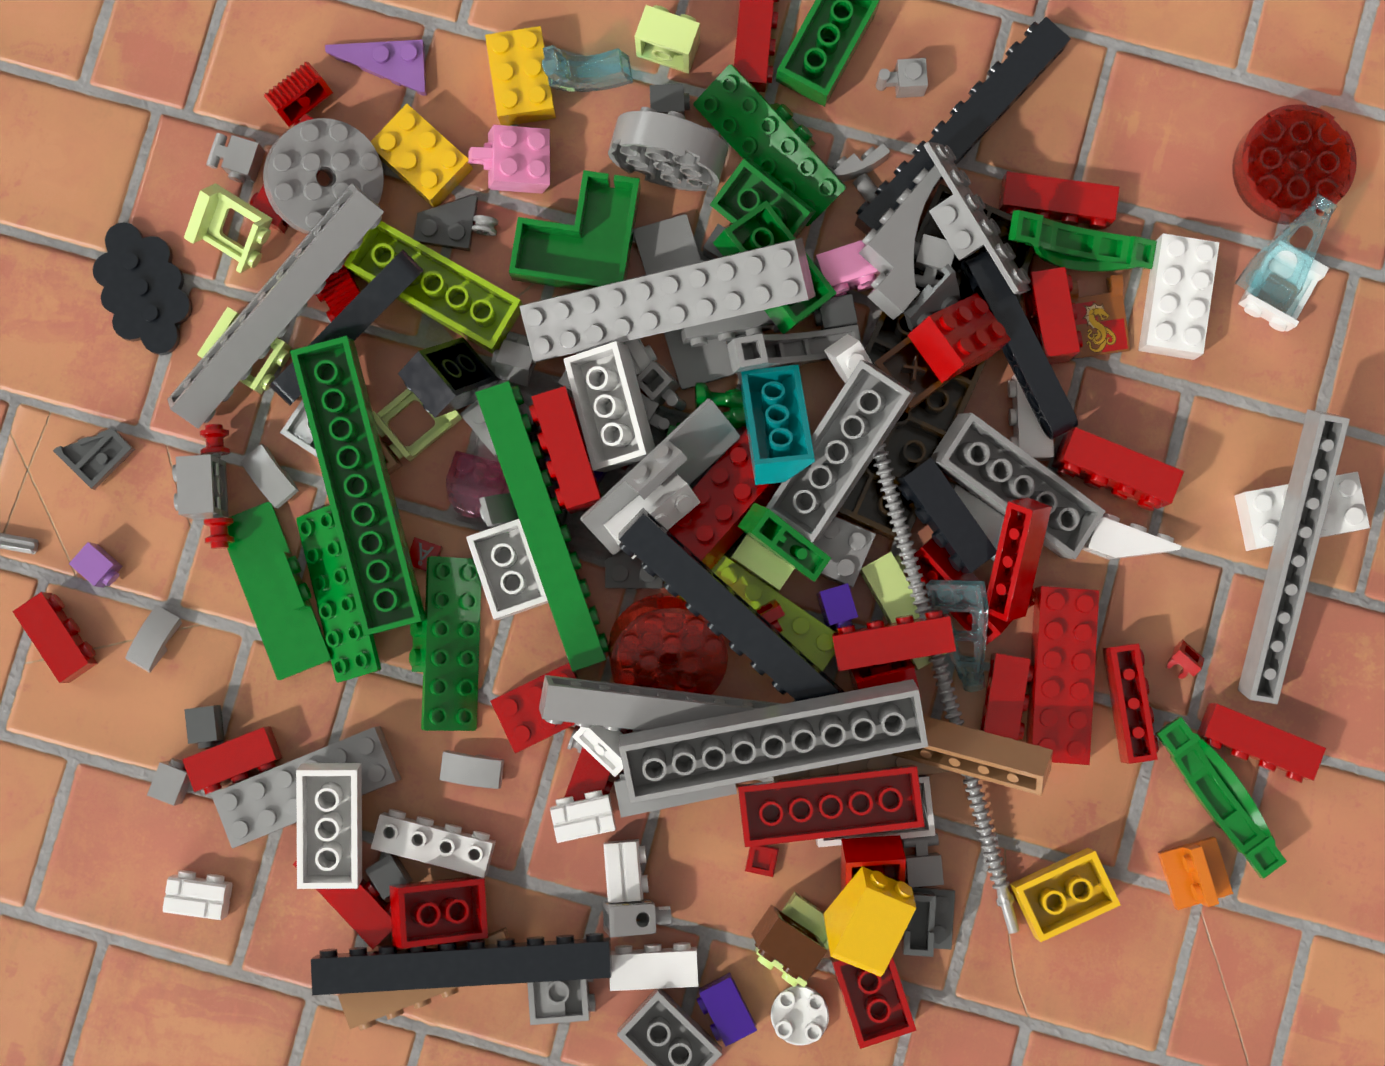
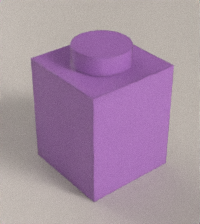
M87 542L69 563L93 586L102 588L113 584L119 577L118 571L123 567L98 544Z

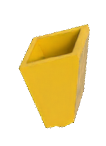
M862 866L823 913L830 957L881 977L916 910L912 887L905 882H898L884 876L879 871H872Z

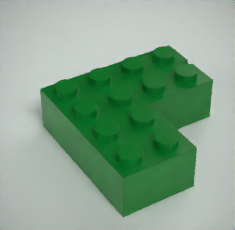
M583 170L575 225L518 217L509 268L511 279L580 291L626 280L641 190L640 178L614 175L615 188H611L609 174Z

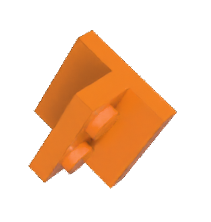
M1209 837L1158 852L1176 910L1197 904H1202L1206 907L1219 904L1218 898L1233 894L1216 837Z

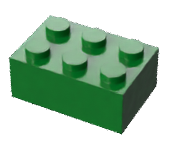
M743 159L710 203L711 207L733 224L767 200L795 239L816 213L812 207L752 159Z

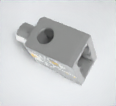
M650 899L619 903L603 901V929L609 937L656 933V925L671 924L670 906L655 907V903ZM644 912L643 919L636 921L637 915Z

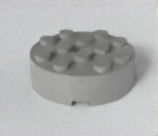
M641 107L640 111L626 112L618 117L608 155L613 163L630 174L633 171L645 174V181L678 190L706 191L708 185L713 188L719 185L728 147L719 137L717 130L704 128L701 125L688 121L681 113L669 111L668 114H664L649 107Z
M317 118L301 122L282 134L269 150L263 171L264 188L272 208L292 228L305 234H309L351 183L377 204L381 199L384 184L383 168L379 155L368 138L353 126L328 118ZM318 171H324L328 174L330 181L327 186H321L316 179Z

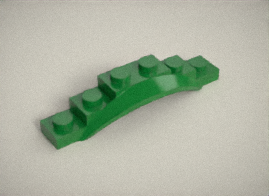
M1021 210L1013 211L1008 239L1032 246L1042 260L1054 266L1091 272L1117 271L1135 267L1152 269L1157 244L1155 240L1067 225L1046 219L1044 215Z
M1178 716L1155 733L1170 753V759L1184 776L1187 786L1217 827L1224 831L1237 851L1245 856L1260 878H1266L1287 862L1276 847L1271 831L1241 781L1219 754L1203 738L1191 731L1182 717Z

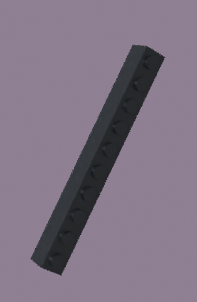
M1045 17L1039 24L1036 21L1033 22L1024 33L1026 38L1021 43L1016 41L1006 52L1008 57L1004 62L1000 63L997 61L987 72L989 78L984 83L979 80L968 93L971 97L965 103L960 100L950 112L952 117L946 123L943 120L940 121L932 130L931 134L933 137L929 142L943 144L944 147L948 145L956 156V160L953 161L955 165L962 160L1068 45L1071 38L1049 18ZM924 140L912 152L915 156L908 163L904 160L894 171L896 177L890 183L885 180L875 191L877 197L871 203L865 201L857 210L856 214L858 217L855 226L865 235L873 228L878 231L883 225L879 222L881 217L890 208L895 210L900 205L896 200L906 188L912 190L917 185L913 182L915 177L924 168L929 171L935 165L924 147L926 143ZM941 176L940 179L937 181V183H936L935 186L933 187L932 191H933L934 188L943 180V177H942V176Z
M644 508L619 532L620 548L630 557L636 555L643 562L641 566L652 577L658 575L665 581L663 586L674 597L680 595L686 600L685 606L696 617L701 614L709 621L707 626L713 633L719 637L723 634L730 640L728 644L732 650L739 656L745 654L752 660L750 665L760 675L763 676L766 673L773 679L772 685L781 694L784 695L787 692L795 699L793 702L845 692Z
M603 933L586 934V939H574V935L556 936V941H545L544 937L536 936L528 937L527 942L515 943L514 938L498 939L497 944L485 945V940H472L467 942L468 946H456V942L438 944V948L420 946L405 950H397V947L394 945L380 946L379 951L367 952V947L350 948L349 953H338L337 949H323L319 951L320 955H316L311 959L312 996L611 978L610 937L604 938Z

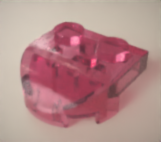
M455 451L446 478L447 498L453 505L454 510L466 517L479 518L481 517L479 498L503 494L506 480L501 465L494 460Z

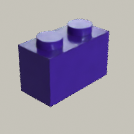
M848 583L820 591L816 594L827 627L833 625L835 631L838 627L853 625L852 619L857 618L858 614Z
M731 973L699 988L701 997L697 998L700 1009L704 1015L710 1014L714 1022L710 1025L712 1033L717 1041L722 1039L725 1047L757 1031L756 1023Z

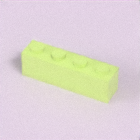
M892 552L864 566L860 570L861 576L889 624L896 623L895 618L900 616L913 615L914 619L920 617L919 613H915L917 606L912 604L915 598L910 596L913 593L912 589H908L910 581H906L903 573L906 567L901 564V558L898 555L893 556ZM931 656L910 660L915 670H919L931 663L928 661Z

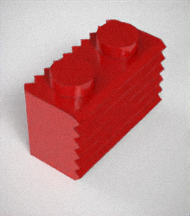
M304 62V65H300L299 69L296 68L295 72H291V76L287 75L286 79H282V82H278L277 86L269 89V92L265 93L264 97L288 127H291L304 114L313 110L332 95L333 92L309 62Z
M344 264L339 271L331 273L325 280L326 285L323 290L316 294L320 302L326 301L330 309L326 312L330 322L361 292Z

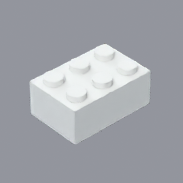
M519 519L466 537L494 620L498 621L548 603Z

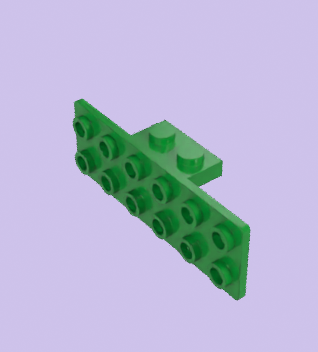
M733 64L728 65L693 103L694 107L743 159H752L816 211L806 226L811 225L846 190V185L811 149L816 143L811 139L813 135L809 129L802 124L799 126L792 118L794 115L786 105H780L779 103L770 105Z
M266 502L228 517L233 518L234 521L233 524L228 526V535L233 536L235 542L229 543L227 550L277 680L286 679L332 659L309 600L312 598L307 584L302 582L299 574L301 572L299 561L296 556H292L274 506L270 502Z
M330 505L297 517L296 522L326 644L332 658L331 664L336 682H344L380 671L381 664L373 634L368 636L363 634Z
M427 557L425 600L427 620L410 625L413 647L409 654L412 672H423L421 729L424 731H476L481 580L472 558Z

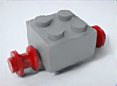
M222 424L205 425V430L199 431L200 437L206 439V447L200 450L201 455L176 457V464L172 467L173 479L177 482V493L174 494V507L178 511V515L193 520L205 519L204 525L210 527V536L205 538V543L211 544V549L229 548V543L235 542L234 537L228 535V526L233 524L234 521L233 518H228L226 461L220 459L221 455L230 454V449L224 446V438L229 436V430L223 429Z

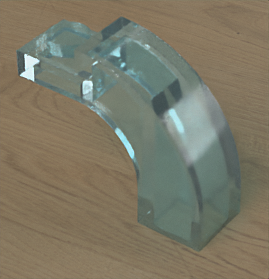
M554 45L543 48V70L548 76L549 86L554 89L569 92H591L633 83L629 56L618 48L590 56L569 55Z

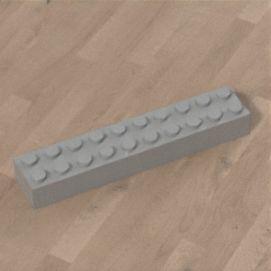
M798 238L547 298L519 307L533 361L538 362L594 349L615 341L621 343L809 300L816 295L803 239Z
M913 679L619 735V750L630 803L928 747L919 689Z

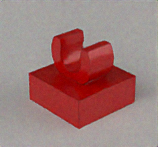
M775 599L755 609L779 632L783 631L777 619L785 616Z
M1182 639L1174 647L1172 657L1168 660L1167 668L1170 669L1173 665L1179 664L1183 669L1179 672L1178 678H1185L1188 672L1194 677L1202 670L1204 658Z

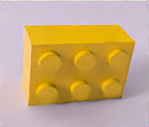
M541 26L486 34V45L500 125L510 126L555 119L556 113Z
M408 104L370 141L376 149L380 160L433 208L438 207L473 170L471 163H468V158Z
M1090 848L1083 849L1010 883L1034 938L1040 942L1121 905L1096 851Z

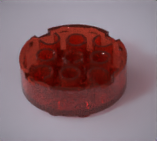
M1286 105L1267 113L1245 133L1234 153L1232 174L1239 196L1254 213L1278 224H1302L1321 216L1346 195L1356 173V150L1350 134L1333 120L1334 116L1310 105ZM1291 161H1293L1294 164L1297 165L1298 170L1296 167L1292 165Z
M661 593L642 598L623 611L611 629L608 656L613 680L616 684L712 695L722 682L727 669L728 653L723 634L719 637L713 633L707 626L709 621L701 614L698 617L692 614L685 606L687 601L681 596H664Z

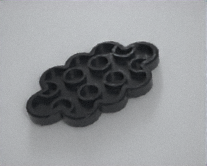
M117 223L110 227L105 236V245L108 252L99 256L93 266L95 280L104 287L100 297L101 303L106 310L114 314L112 324L117 335L127 341L141 340L145 348L154 354L161 356L170 354L177 348L180 342L178 325L187 321L192 312V302L189 296L181 291L184 284V275L178 267L171 263L173 254L168 243L155 236L144 238L140 230L130 223Z

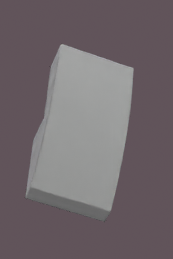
M882 143L877 149L874 146L868 149L861 157L863 161L855 153L848 159L844 156L832 167L834 169L833 173L842 182L858 178L860 175L869 173L884 163L889 157L890 150Z
M260 444L241 461L248 475L275 508L279 509L299 491L288 472L278 465L268 447Z
M510 493L479 498L481 503L480 515L487 526H499L519 519Z
M156 605L134 638L125 657L126 660L150 673L167 652L165 645L182 624L181 619Z
M450 750L444 751L440 780L468 786L500 789L504 760L481 754L473 756Z

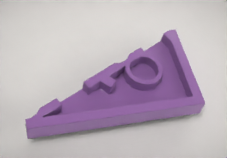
M423 40L325 45V52L334 56L335 59L344 63H351L360 67L365 72L382 79L386 78L398 86L403 85L417 91L419 95L427 96Z

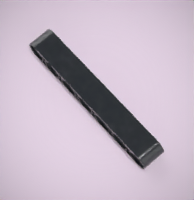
M987 249L961 262L962 271L973 293H978L981 299L987 303L989 310L997 321L1004 326L1006 333L1011 339L1001 349L1045 435L1049 439H1054L1077 427L1078 420L1016 295L1010 289Z
M402 250L308 346L343 336H348L355 341L424 269ZM293 361L269 385L289 406L301 395Z

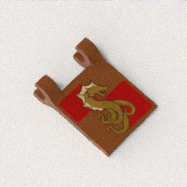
M1122 274L1106 278L1109 293L1078 297V282L1072 281L1071 302L1076 304L1078 318L1075 320L1076 331L1081 332L1083 340L1080 352L1073 359L1131 351L1123 299L1124 283Z

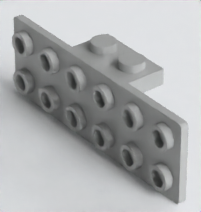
M929 141L925 143L926 151L953 193L952 196L929 210L958 260L965 259L985 246L1014 294L1029 292L1031 290L1028 285L1031 282L1030 277L1022 267L1020 269L1017 267L1013 260L1016 258L1013 249L1008 243L1003 244L998 235L1001 233L999 226L992 218L989 220L983 210L986 209L983 200L978 194L974 195L970 190L969 185L971 181L962 169L959 171L953 162L956 160V156L948 145L944 147L943 144Z
M686 214L639 227L633 231L646 275L703 261L700 259ZM683 328L664 333L682 390L695 387L696 382L708 383L735 374L732 372L726 342L712 339L707 340L708 344L691 347V343H682L681 332Z
M707 399L584 513L580 520L615 555L621 548L604 527L607 521L637 496L640 495L645 500L674 472L690 485L740 438V435L711 399Z

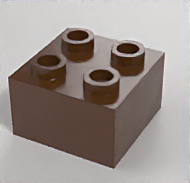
M909 337L905 338L874 362V366L916 393L905 409L906 414L953 379L951 378L941 383Z
M770 905L751 933L756 942L754 945L759 949L758 953L770 962L776 959L783 965L782 969L795 979L801 976L808 980L827 953V949L818 936L773 905Z

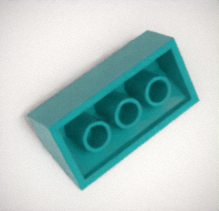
M799 365L760 368L741 372V394L755 485L786 482L815 462Z

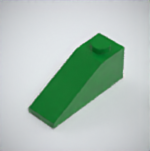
M754 503L737 526L813 582L816 581L831 560L830 556L774 512L759 504Z

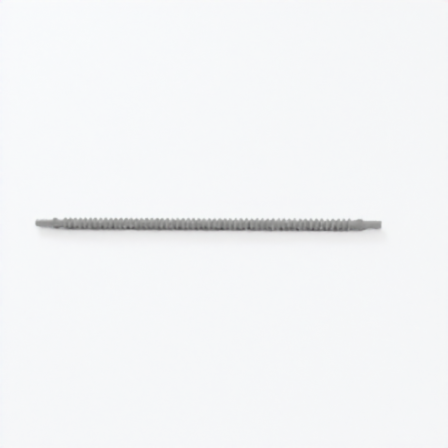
M883 443L873 458L876 460L874 467H878L876 475L881 477L878 482L883 484L880 490L885 492L883 499H887L888 502L885 504V507L890 509L887 515L892 517V520H890V524H894L892 532L897 534L894 539L899 541L896 547L901 549L899 556H903L904 559L901 561V564L906 566L903 572L908 573L906 581H910L908 589L913 591L910 596L915 598V601L912 603L917 606L915 613H919V618H925V613L929 612L932 606H928L927 603L930 601V598L925 596L928 591L923 589L925 582L921 581L923 574L918 572L921 566L916 564L919 558L914 557L916 549H912L911 546L914 544V541L909 540L912 534L907 532L909 525L905 524L907 517L902 515L905 509L900 507V504H902V500H898L900 492L895 490L898 484L893 483L896 477L891 475L893 468L889 467L891 460L886 458L889 452L884 450L886 443ZM932 655L928 661L933 662L931 670H935L936 673L933 675V678L938 680L935 685L940 687L938 694L942 695L940 702L945 704L942 710L947 712L944 717L949 719V722L962 726L964 720L959 717L962 715V712L957 710L960 704L955 703L957 695H953L955 688L950 685L953 680L948 678L951 672L946 670L948 663H944L943 660L946 658V655ZM961 774V776H965L963 783L967 784L965 791L970 793L967 799L971 800L972 803L969 806L974 808L972 816L977 818L974 824L979 825L976 831L981 833V836H979V840L983 841L981 848L986 850L983 856L988 857L985 863L990 865L988 872L992 873L990 880L995 882L992 888L997 890V905L1002 908L1008 933L1019 932L1020 929L1012 905L1015 900L1008 890L1010 882L1005 880L1008 875L1003 873L1005 865H1001L1003 858L998 856L1001 850L996 848L999 843L994 840L996 833L991 831L994 826L989 824L992 818L987 816L989 809L985 808L987 801L982 799L985 793L980 792L983 786L978 784L980 779Z

